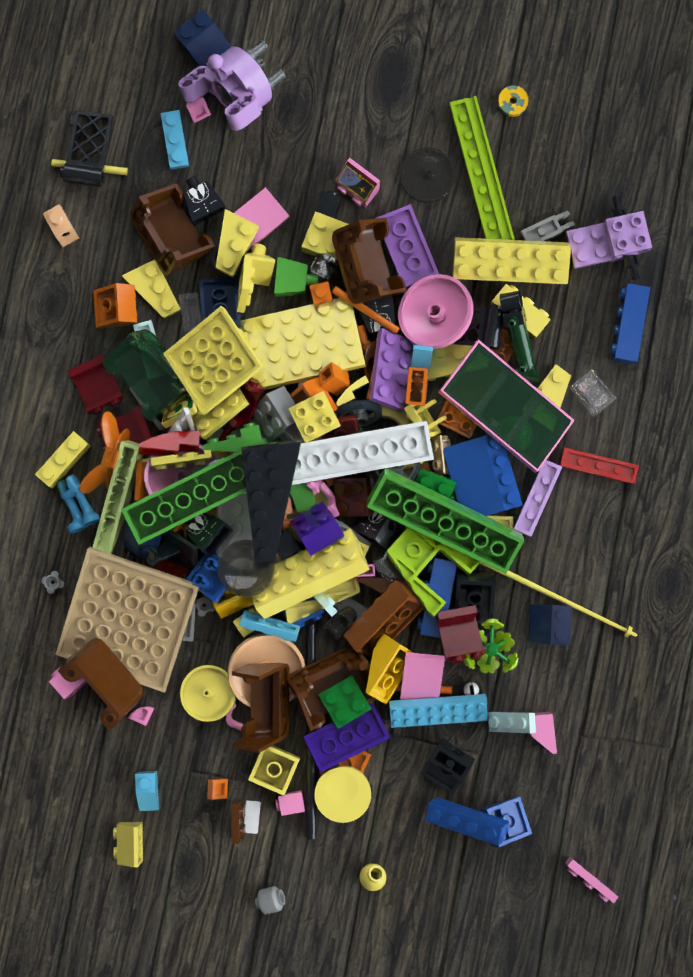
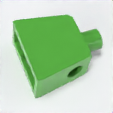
M278 257L274 289L276 297L306 294V285L318 284V275L308 274V265Z

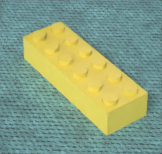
M455 237L452 276L456 279L568 284L571 245L568 242Z
M351 528L343 532L344 537L310 556L307 550H304L247 577L246 580L255 608L260 615L266 619L370 570L359 540Z

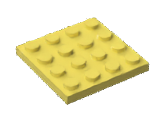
M222 306L163 353L201 414L204 415L264 368L226 309Z

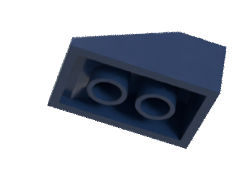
M203 9L173 32L175 40L198 67L207 66L206 63H208L211 55H221L231 47L219 28Z
M237 277L199 280L202 321L222 306L226 309L236 326L241 329L240 312H237Z

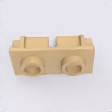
M439 435L433 437L431 442L434 458L433 469L436 474L446 475L448 470L444 460L443 448L451 446L448 436Z

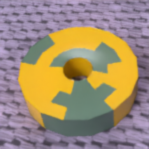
M512 85L504 88L498 97L499 109L509 117L521 115L528 105L527 93L519 86ZM510 99H515L516 103L512 104Z

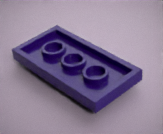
M373 703L370 704L372 710L339 729L332 722L303 737L320 773L390 739Z

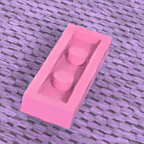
M571 857L568 858L565 863L569 867L567 870L575 877L580 875L584 879L582 883L591 890L593 887L599 891L598 896L604 901L610 900L614 903L618 899V896Z

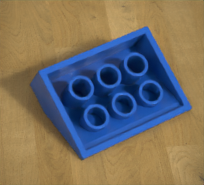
M490 435L443 448L449 477L456 481L453 491L458 503L485 516L522 506L507 450Z

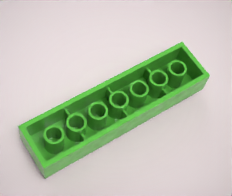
M264 438L250 446L267 444ZM240 450L121 509L138 545L245 493L246 484L242 451Z
M388 468L382 470L367 499L368 508L505 574L524 543L522 533Z

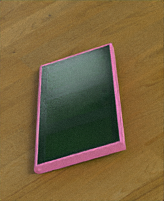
M479 339L474 343L438 392L534 473L540 470L574 422L573 418Z

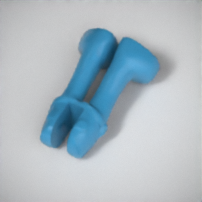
M74 474L69 475L66 480H60L57 483L60 497L69 508L73 522L67 526L69 534L90 527L89 525L100 521L98 513L93 511L85 495L80 492V481ZM74 497H76V499H77V501H78V503H79V505H80V507H81V509H82L83 515H82V513H81V511H80V509H79V507H78V505H77V503H76Z

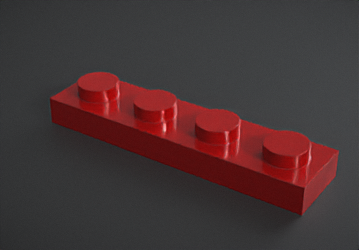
M565 447L563 448L559 465L563 468L633 485L636 482L639 465Z

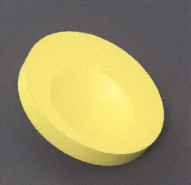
M213 665L197 667L188 673L182 682L180 689L182 705L186 712L197 720L205 722L220 720L234 707L236 696L229 684L228 672L220 667Z
M340 765L326 770L320 776L315 786V802L319 811L326 818L335 822L346 823L358 819L366 812L371 801V788L367 778L361 771L351 766Z

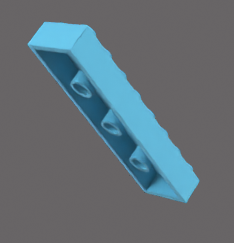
M486 694L389 701L391 728L488 721Z

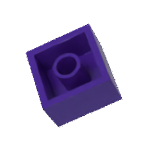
M323 502L312 506L310 510L297 515L290 521L310 556L344 537L336 519Z

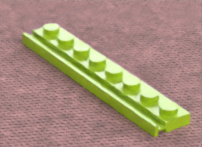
M473 96L472 98L450 102L449 106L485 239L515 240L477 97Z

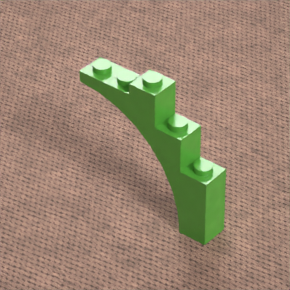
M255 423L244 424V428L240 429L241 437L234 434L226 436L224 441H219L218 438L207 440V444L203 445L204 450L211 449V452H238L241 450V447L250 446L262 440L259 425L255 426ZM308 482L291 486L290 494L294 500L297 513L310 510L312 506L316 505L313 491L307 486Z

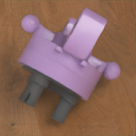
M259 40L250 49L246 48L243 50L233 46L221 55H211L208 63H206L207 66L197 67L183 77L178 84L186 102H195L207 92L216 95L218 100L226 107L225 115L230 128L238 131L259 117L262 107L272 98L274 86L286 79V75L278 68L270 76H265L262 69L266 65L265 63L261 64L263 60L259 56L268 50V46L264 41Z

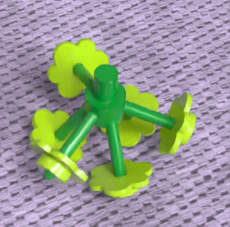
M487 619V621L481 623V626H484L485 629H490V642L486 643L487 637L484 635V631L479 630L482 645L486 646L487 650L482 655V658L478 660L477 665L480 666L482 673H494L495 669L499 668L500 665L499 661L495 660V655L505 661L503 663V672L506 673L517 666L518 654H509L508 657H505L500 652L503 650L505 652L510 651V648L514 646V640L510 638L511 635L509 633H504L503 631H498L494 638V629L503 628L504 624L500 623L497 619ZM471 658L463 659L466 666L475 669L474 660H471Z

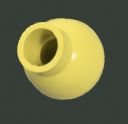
M368 864L360 872V882L365 889L377 891L386 883V872L378 864Z

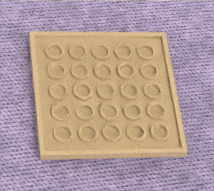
M89 547L55 655L68 659L87 642L94 638H99L106 643L141 685L165 693L199 587L195 586L191 581Z

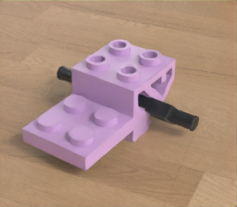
M620 196L612 197L615 208L612 209L613 218L606 219L604 223L566 231L567 241L571 245L574 269L624 259L626 269H630L632 280L640 278L637 267H639L637 255L652 249L644 211L627 214L626 208L622 207Z

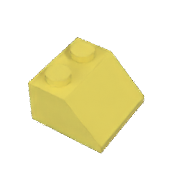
M119 822L117 828L113 830V838L117 839V847H114V859H117V865L139 867L143 862V822Z

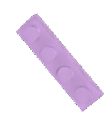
M548 460L542 465L515 523L514 530L529 537L532 536L560 474L561 466Z

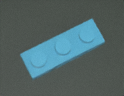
M180 111L161 113L170 169L189 167Z
M244 610L239 626L248 630L260 631L265 635H274L281 637L283 640L295 642L300 630L298 625L270 617L264 619L260 614Z

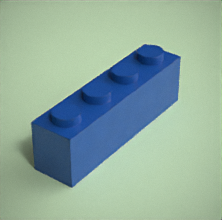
M628 283L621 289L620 299L622 300V305L618 307L616 318H619L618 325H615L613 332L616 340L610 349V355H613L612 361L633 365L638 362L650 287Z
M434 558L433 562H429L427 573H431L430 580H426L425 584L446 602L439 610V612L449 610L457 565L452 561ZM424 608L422 610L424 611L423 617L418 619L417 630H420L419 634L440 638L436 621L437 614L432 618Z
M438 797L429 802L425 818L426 822L497 846L506 839L509 825L507 820Z

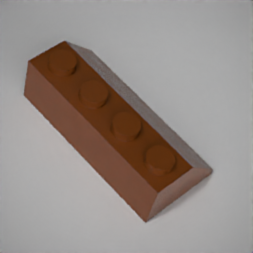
M395 581L348 628L344 637L356 652L372 657L376 643L383 634L394 640L424 609V606L407 585Z

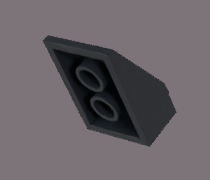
M456 570L454 609L476 605L478 629L483 630L484 633H490V629H485L484 626H481V623L487 621V619H493L496 588L495 572L472 571L468 576L464 571Z

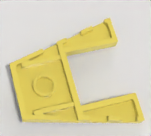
M276 553V562L278 563L282 560ZM351 578L324 591L322 595L324 597L329 595L337 603L360 593L358 578ZM317 600L300 602L285 609L286 620L288 623H293L324 608Z

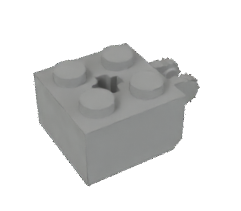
M284 386L267 393L259 401L253 414L254 418L263 428L264 434L271 442L279 438L282 442L295 441L300 438L295 428L296 423L288 409L296 404Z

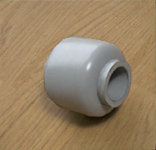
M276 886L259 890L257 898H255L256 908L265 915L281 911L283 905H285L283 891L279 890Z

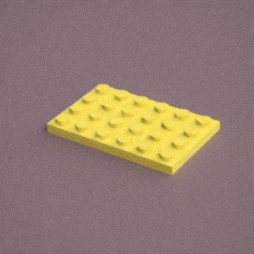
M341 298L332 299L333 302L316 306L311 304L241 320V330L243 333L246 332L250 341L248 344L264 367L252 378L257 379L259 384L267 390L319 377L318 373L331 362L345 371L366 367L353 306Z

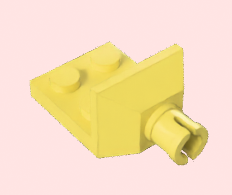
M254 244L251 248L252 253L244 256L239 278L237 312L244 313L246 306L250 305L254 284L270 285L275 259L265 255L266 247L262 244Z

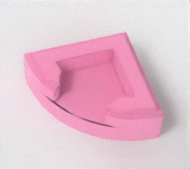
M150 706L140 707L134 710L128 718L147 726L154 708Z

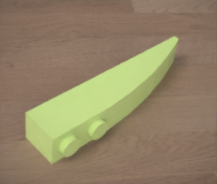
M129 440L121 441L120 453L113 470L93 544L95 549L112 554L125 519L121 509L130 504L136 483L137 462H142L143 454H139V443Z

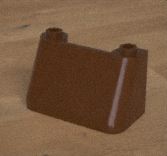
M177 183L139 196L130 213L133 225L164 275L175 273L208 254L215 247L210 236L206 234L199 236L182 208L185 196Z
M386 218L358 220L335 230L332 235V242L350 301L354 304L373 301L407 291L403 278L399 275L390 277L380 243V240L385 239L389 234Z
M94 638L71 655L58 670L61 676L69 682H75L83 677L105 702L107 707L102 711L100 718L109 731L125 717L144 694L141 684L106 643L99 638Z
M352 646L345 647L296 670L287 678L290 689L310 731L322 727L325 723L324 715L329 713L319 694L353 675L369 704L377 700L366 693L370 671L369 663L363 654L356 652Z

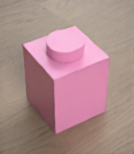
M302 790L288 792L285 795L279 794L278 799L275 800L277 811H281V816L305 812Z

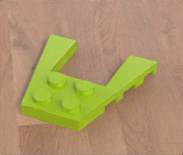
M407 527L387 550L386 554L433 618L446 602L417 577L418 574L438 551L442 552L468 576L480 561Z

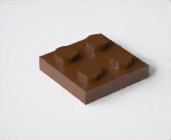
M370 477L333 479L334 496L339 512L337 517L373 515V510L367 507V499L371 493Z
M234 799L231 804L232 844H240L246 835V825L242 824V819L245 816V804H242V799Z

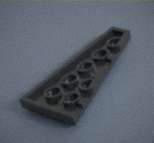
M301 440L241 447L255 563L275 561Z

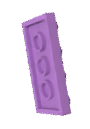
M411 204L377 217L387 219L389 234L383 240L396 272L403 278L406 288L424 277L439 274Z
M383 328L378 330L369 400L402 412L406 407L408 371L411 366L413 343L408 338Z

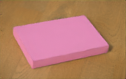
M266 187L234 213L259 226V230L247 252L251 250L254 244H258L290 218Z
M406 652L400 700L439 697L445 656Z

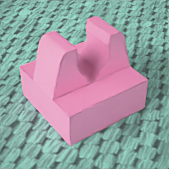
M203 97L192 103L187 102L186 107L194 123L211 115Z

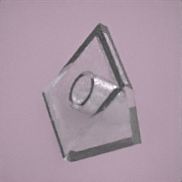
M593 369L570 387V390L593 417L616 399Z

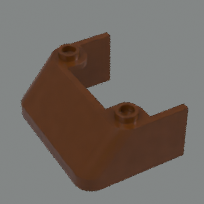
M280 662L247 664L232 671V676L242 677L245 683L251 684V719L243 724L241 728L242 739L234 742L232 748L260 753L286 738L289 732L290 686L287 681L290 675L288 664Z

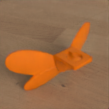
M105 412L102 415L101 428L106 449L101 464L90 471L82 480L79 490L83 494L92 492L104 481L106 489H109L113 470L120 453L121 441L130 440L129 429H125L119 434L116 419L111 412Z

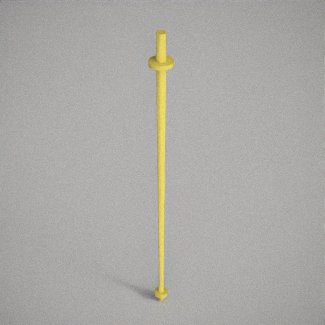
M482 562L479 563L624 631V636L627 638L629 635L637 636L636 633L632 632L633 627L628 626L626 629L509 570L505 574Z

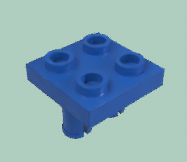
M215 553L210 558L204 554L186 580L193 582L195 586L199 587L201 593L213 602L218 603L240 571Z

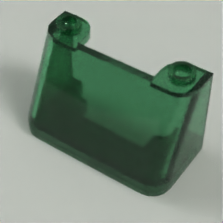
M143 329L130 333L102 361V364L110 375H121L144 403L141 406V414L149 421H153L188 392L163 353L167 351L166 348L151 331Z

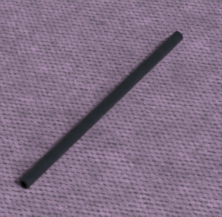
M306 625L307 666L316 662V625ZM306 724V735L316 731V729L310 731ZM306 745V839L313 840L316 839V764Z

